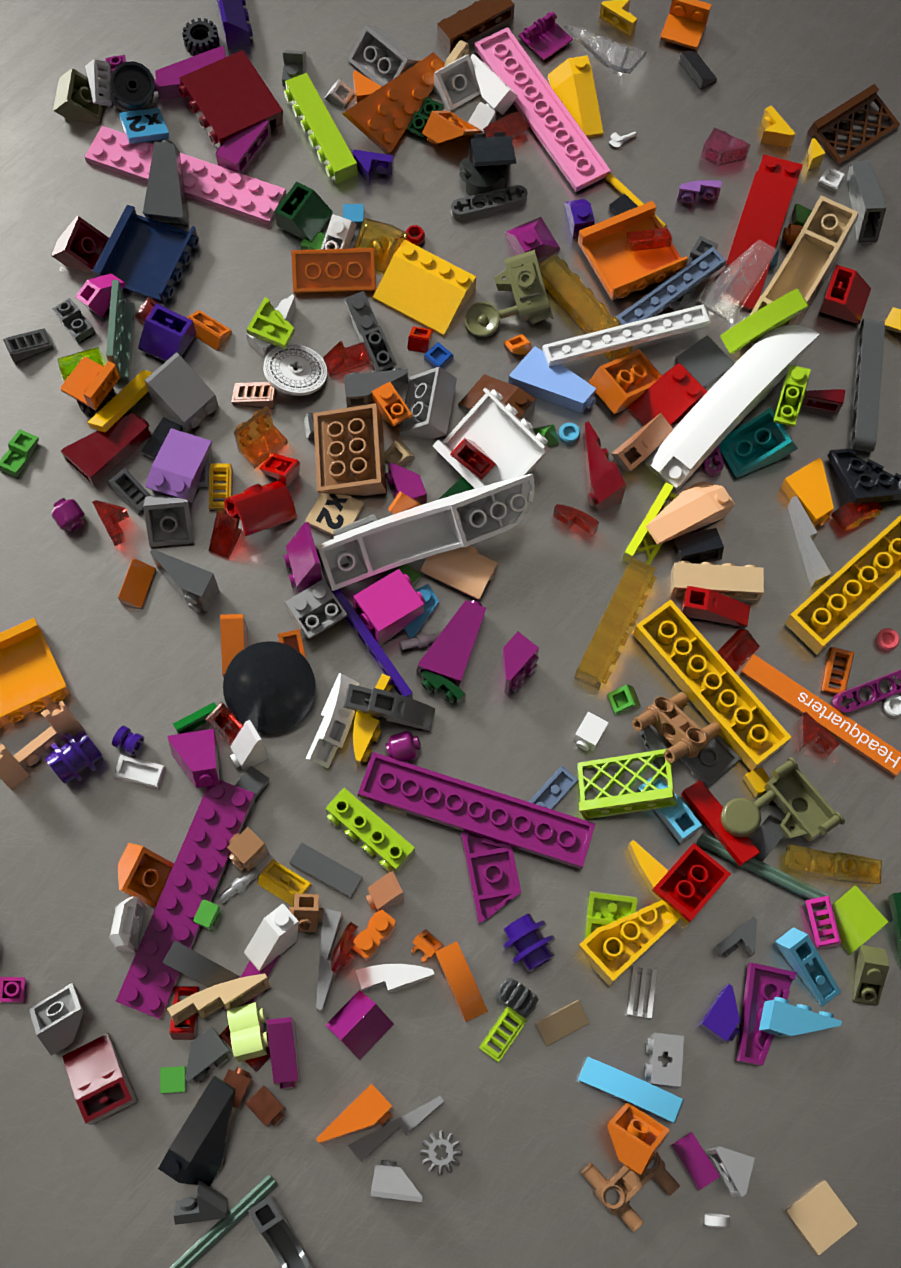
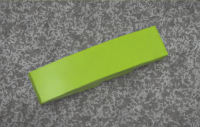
M797 288L748 316L721 334L720 337L729 353L734 354L748 343H754L769 331L781 327L808 308L809 305Z

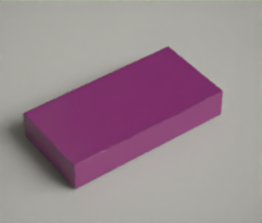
M693 1132L688 1133L670 1145L698 1191L720 1177Z

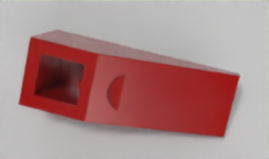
M687 586L683 595L681 612L690 618L747 627L750 605L710 589Z

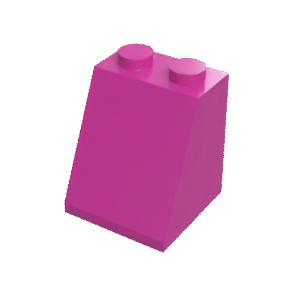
M400 569L353 596V608L380 646L420 616L424 610L425 600L419 591L415 592L410 578L407 574L403 575Z

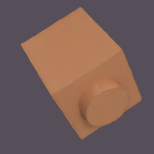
M393 871L367 888L369 895L365 896L370 908H376L377 912L380 910L385 911L404 901L403 891Z

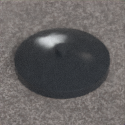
M276 641L258 642L241 650L230 662L223 681V695L230 713L242 725L250 720L256 731L260 733H278L298 724L309 712L316 690L315 677L306 658L295 648Z

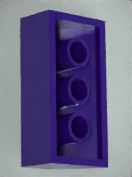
M217 0L227 48L233 49L250 46V37H253L251 24L247 25L246 22L249 21L248 10L243 9V6H246L245 0Z

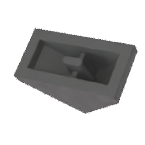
M772 813L769 814L750 838L751 842L760 851L755 858L762 862L784 836L780 829L782 821Z

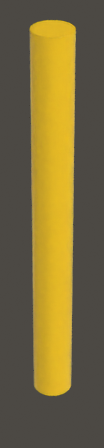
M612 173L606 176V180L622 195L625 193L637 206L644 204ZM656 216L658 221L662 225L663 229L665 230L667 225L658 216Z

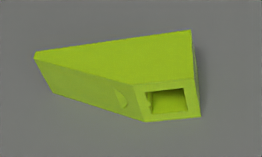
M789 365L773 422L795 427L809 383L811 369Z

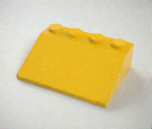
M404 240L393 255L373 296V300L445 336L475 292L476 276Z

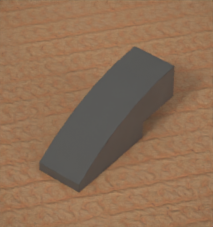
M174 941L162 962L208 988L240 977L177 941Z

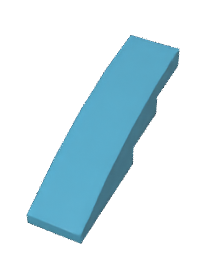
M587 1057L578 1079L580 1082L599 1089L605 1094L628 1102L638 1109L674 1124L684 1102V1099L590 1057Z

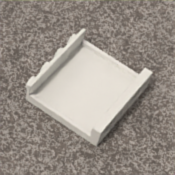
M484 388L483 391L486 394L443 441L437 440L433 445L475 489L528 475L551 450L546 445L548 440L540 433L536 435L531 430L533 426L525 418L522 420L516 416L518 411L509 403L506 406L501 401L503 396L495 389L490 391ZM464 438L474 441L496 463L482 480L450 455Z

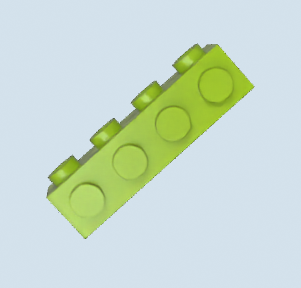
M343 788L325 808L328 814L326 818L334 826H342L345 829L344 834L353 842L357 839L363 844L361 848L369 856H377L381 860L379 864L388 872L393 870L397 874L415 854V847L346 788Z

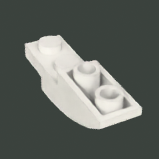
M339 673L321 715L324 718L306 759L325 768H329L337 748L343 747L355 710L346 709L343 706L348 685L359 686V682Z

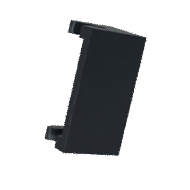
M717 528L674 538L676 548L673 549L678 562L689 561L692 564H700L702 562L722 559L724 545Z

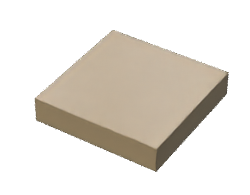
M823 1180L784 1211L817 1256L858 1225L826 1180Z

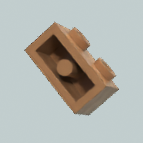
M249 827L241 834H235L230 839V845L227 847L230 852L228 857L240 871L243 869L247 872L251 871L269 854L265 843Z

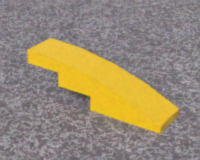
M632 840L628 846V851L651 893L658 901H661L662 899L652 889L665 876L668 870L638 843ZM683 916L677 921L684 929L690 923Z

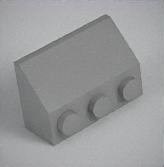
M370 25L364 27L347 59L380 86H384L419 62L415 56L382 29Z
M441 367L411 376L409 378L405 404L412 413V417L401 422L399 434L425 439H435L447 435L457 378Z

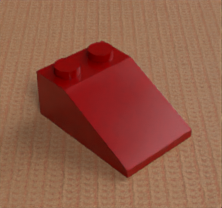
M679 362L664 373L628 410L643 427L658 414L662 413L673 428L681 422L707 391Z
M693 843L652 891L687 921L691 922L722 887L731 873Z

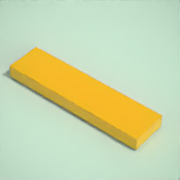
M142 370L87 422L89 427L107 432L148 392L145 380L154 372Z

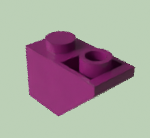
M389 463L388 472L385 474L388 484L394 487L395 491L392 492L393 498L395 499L401 491L420 504L427 503V493L420 475L394 463Z

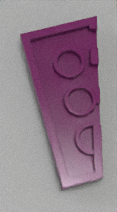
M752 962L748 963L737 1062L757 1066L764 1065L774 1037L772 1034L759 1030L764 1002L774 1000V997L788 999L789 989L792 981L795 980L797 972Z

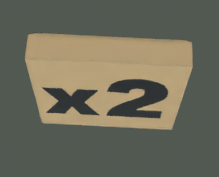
M321 493L305 523L309 522L310 527L334 537L333 530L356 522L364 507V503L348 495Z

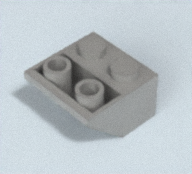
M324 579L285 602L288 614L298 629L308 639L348 616Z

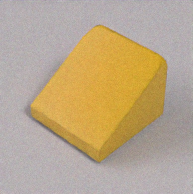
M813 138L807 151L808 170L820 166L825 155L823 148Z
M763 767L747 773L742 778L755 798L766 792L764 787L771 780Z

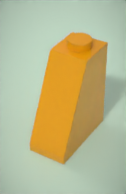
M819 457L785 478L781 485L782 491L790 501L793 497H798L814 526L817 524L822 526L831 519L830 515L834 509L823 462Z

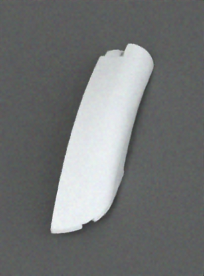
M798 325L782 326L765 334L699 400L647 459L644 465L662 480L673 485V489L678 491L725 437L766 398L787 374L789 365H794L820 334L810 328Z
M533 474L486 485L420 505L334 536L332 540L316 545L317 555L321 564L320 567L328 586L334 591L389 569L460 547H467L510 530L526 516V511L530 503L533 502L535 492Z

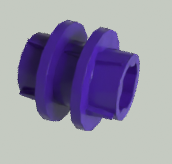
M80 731L73 737L67 732L65 737L69 742L61 748L55 742L52 743L51 746L54 751L45 759L65 784L75 777L79 782L83 780L78 772L86 766L95 771L96 768L93 763L102 757L101 752L84 731Z
M530 913L520 917L504 928V932L509 940L503 945L505 950L511 948L516 950L518 955L512 959L513 964L517 965L523 962L528 972L539 968L555 957L549 945L556 940L553 935L546 938L543 936L541 930L547 924L544 920L535 923Z

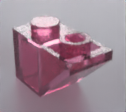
M714 128L703 145L701 158L717 166L743 161L747 158L750 144L729 135L725 131Z

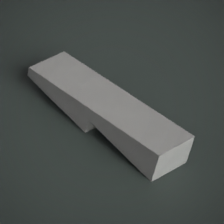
M795 496L788 505V511L809 584L813 588L827 582L832 573L813 542L818 532L798 497Z
M323 908L316 1010L324 1013L338 967L337 962L330 961L343 919L341 912Z
M439 1096L348 1146L357 1158L363 1162L397 1130L401 1129L406 1136L439 1108L444 1103V1100Z

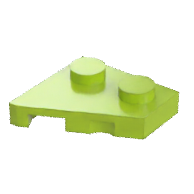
M264 297L246 329L247 334L283 349L287 348L295 333L294 327L283 318L279 310H276L266 297Z

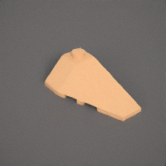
M702 481L686 487L646 528L656 544L659 545L725 518L735 503L723 486Z

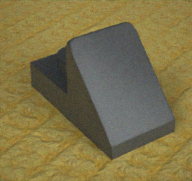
M286 50L283 52L282 85H285L286 80L304 74L306 51Z
M753 916L720 942L713 950L718 956H721L724 952L729 956L739 948L736 944L738 942L749 957L754 955L757 919Z
M198 1181L197 1198L188 1197L176 1201L174 1210L175 1225L226 1218L227 1198L202 1181Z

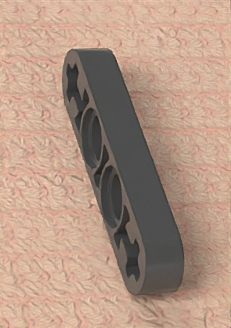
M515 185L456 199L451 204V215L456 220H465L519 207L526 203L528 192L524 186ZM501 197L504 199V202L501 204L495 203L494 198ZM476 202H483L485 206L483 208H476L474 204Z

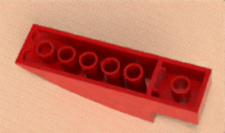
M763 154L737 227L716 295V301L751 311L754 309L761 296L803 164Z

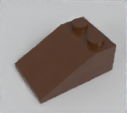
M484 374L458 403L460 408L469 413L486 394L483 391L484 388L490 391L495 389L503 396L501 401L506 406L509 403L518 411L516 414L521 420L525 418L527 420L535 411L536 398L515 385Z

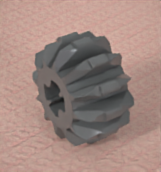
M507 978L500 985L496 994L501 1002L523 1017H528L534 1011L539 1000L536 994L513 978Z

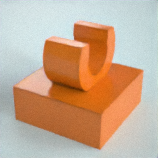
M425 929L413 940L412 943L415 946H413L411 952L414 954L418 949H421L424 952L421 961L424 962L434 956L435 951L441 949L444 944Z

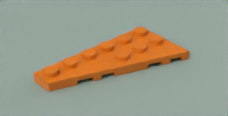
M433 52L342 114L388 155L407 129L415 111H419L425 98L428 97L434 88V72L443 68L445 63Z

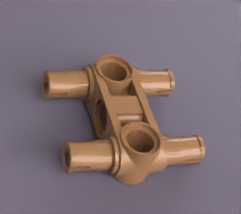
M683 692L670 699L663 696L656 697L653 704L648 706L643 714L633 718L632 721L633 728L638 732L652 725L673 745L664 752V757L669 763H673L683 756L688 758L697 757L700 750L705 748L708 742L719 736L721 732L719 725L714 722L701 729L680 709L688 703V697Z
M658 1152L654 1156V1166L651 1169L646 1168L642 1175L631 1171L624 1165L611 1179H606L592 1162L580 1172L596 1190L595 1196L601 1201L602 1205L612 1215H618L633 1232L644 1221L629 1205V1200L650 1179H655L669 1196L680 1187L678 1182L665 1169V1162L661 1159ZM610 1189L618 1193L619 1198L614 1205L609 1204L606 1200V1193Z

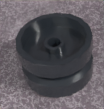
M134 61L118 65L110 78V96L114 105L122 112L148 109L151 106L154 98L155 82L150 70L143 64Z

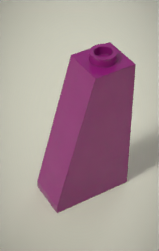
M224 46L155 70L154 92H158L160 100L182 97L178 89L180 87V77L225 58Z
M465 600L419 661L416 672L419 674L423 671L435 673L459 687L486 607H483L477 601L469 602Z

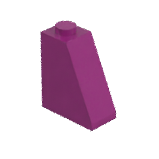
M214 729L168 736L172 756L196 788L220 784L218 744Z
M292 1017L266 1020L273 1083L280 1085V1089L295 1088V1083H300L296 1022Z

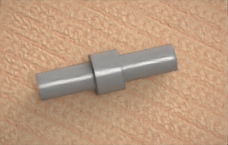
M253 868L242 878L239 879L238 877L232 881V885L219 894L217 898L223 904L236 893L240 894L247 889L245 886L255 880L260 873L256 868Z

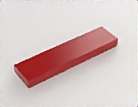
M701 780L682 791L681 795L740 867L758 856L760 851L748 837L738 838L730 835L724 829L720 817L723 806Z

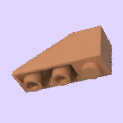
M660 413L614 450L611 455L623 471H631L673 431V428L662 413Z

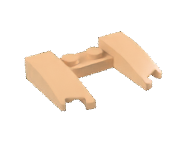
M63 701L59 703L61 710L56 709L52 714L48 709L41 712L51 726L14 756L3 744L0 745V779L11 790L30 776L25 770L27 766H33L39 761L41 755L46 751L53 750L52 743L55 742L58 745L61 739L65 744L69 741L65 737L67 732L71 737L80 731L85 732L82 725Z

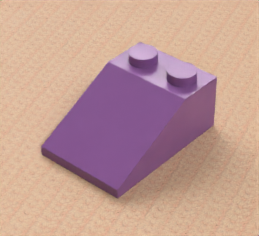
M171 428L151 466L145 487L151 491L178 497L193 503L213 441Z

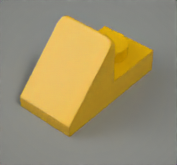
M611 0L601 3L599 18L630 37L635 32L637 18L628 13L630 0Z
M772 105L767 107L761 120L765 128L761 143L789 148L792 145L795 132Z

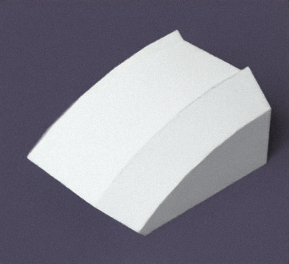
M138 897L127 898L114 908L115 914L108 938L117 951L137 952L146 905Z

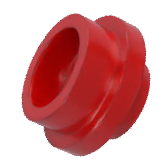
M412 225L405 231V240L414 245H420L425 240V232L420 226Z

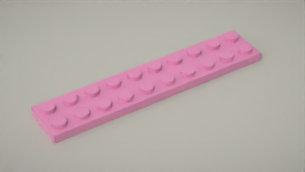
M508 27L474 43V49L483 62L518 95L513 104L575 192L605 178L611 173L610 168Z
M102 126L87 151L85 160L96 166L148 183L154 143L141 142L129 144L125 133ZM180 153L186 197L269 226L271 225L275 217L274 211L286 196L285 188Z

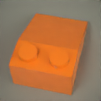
M639 349L600 366L588 383L596 388L595 393L616 414L629 408L662 375Z
M371 1083L316 1140L324 1145L375 1128L378 1124L383 1127L393 1117L391 1113L393 1106Z

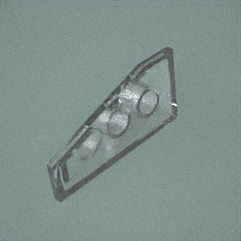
M564 23L563 27L604 66L611 68L610 72L619 76H622V73L630 74L646 56V51L625 43L613 42L614 39L601 35L597 36L595 32Z
M759 239L706 285L696 303L704 304L706 309L732 324L778 250Z

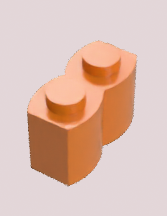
M384 910L376 912L369 920L367 929L361 931L354 939L352 944L353 953L366 963L374 959L381 948V944L393 935L396 928V920Z

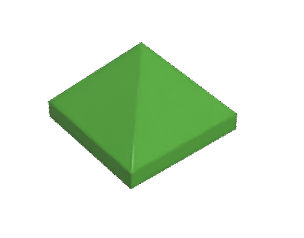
M554 424L533 428L536 435L540 433L548 440L547 446L559 444Z

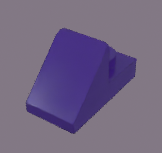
M353 149L357 170L368 184H370L372 172L393 174V155Z

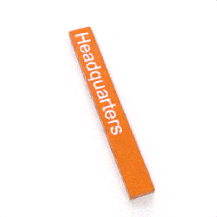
M755 654L752 655L740 672L741 675L894 778L900 772V751Z

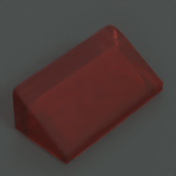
M668 228L626 233L630 251L671 247L672 236Z
M739 629L717 653L736 672L760 646L748 630Z

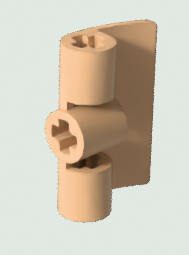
M470 545L426 557L421 572L480 600L488 581L493 579L499 563L479 554L478 550Z

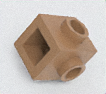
M295 894L294 907H289V911L299 921L298 932H317L318 922H322L323 908H318L319 894Z

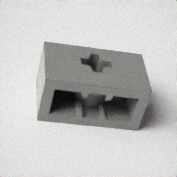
M654 1033L651 1039H647L646 1053L650 1054V1064L646 1063L645 1079H649L648 1083L667 1088L678 1089L681 1087L684 1036ZM663 1054H665V1059L669 1060V1063L662 1067V1062L658 1061V1058L663 1056Z

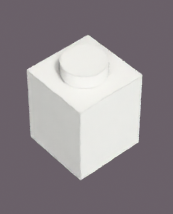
M588 712L577 730L573 741L576 742L579 748L594 752L609 722Z

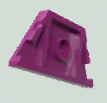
M461 833L478 924H482L521 894L513 849L511 845L495 843L490 839H481L468 833Z

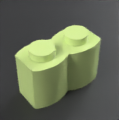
M255 1002L228 1009L227 1017L234 1058L241 1062L267 1055L269 1040L268 1032H264L263 1023L267 1022L264 1008L260 1009Z

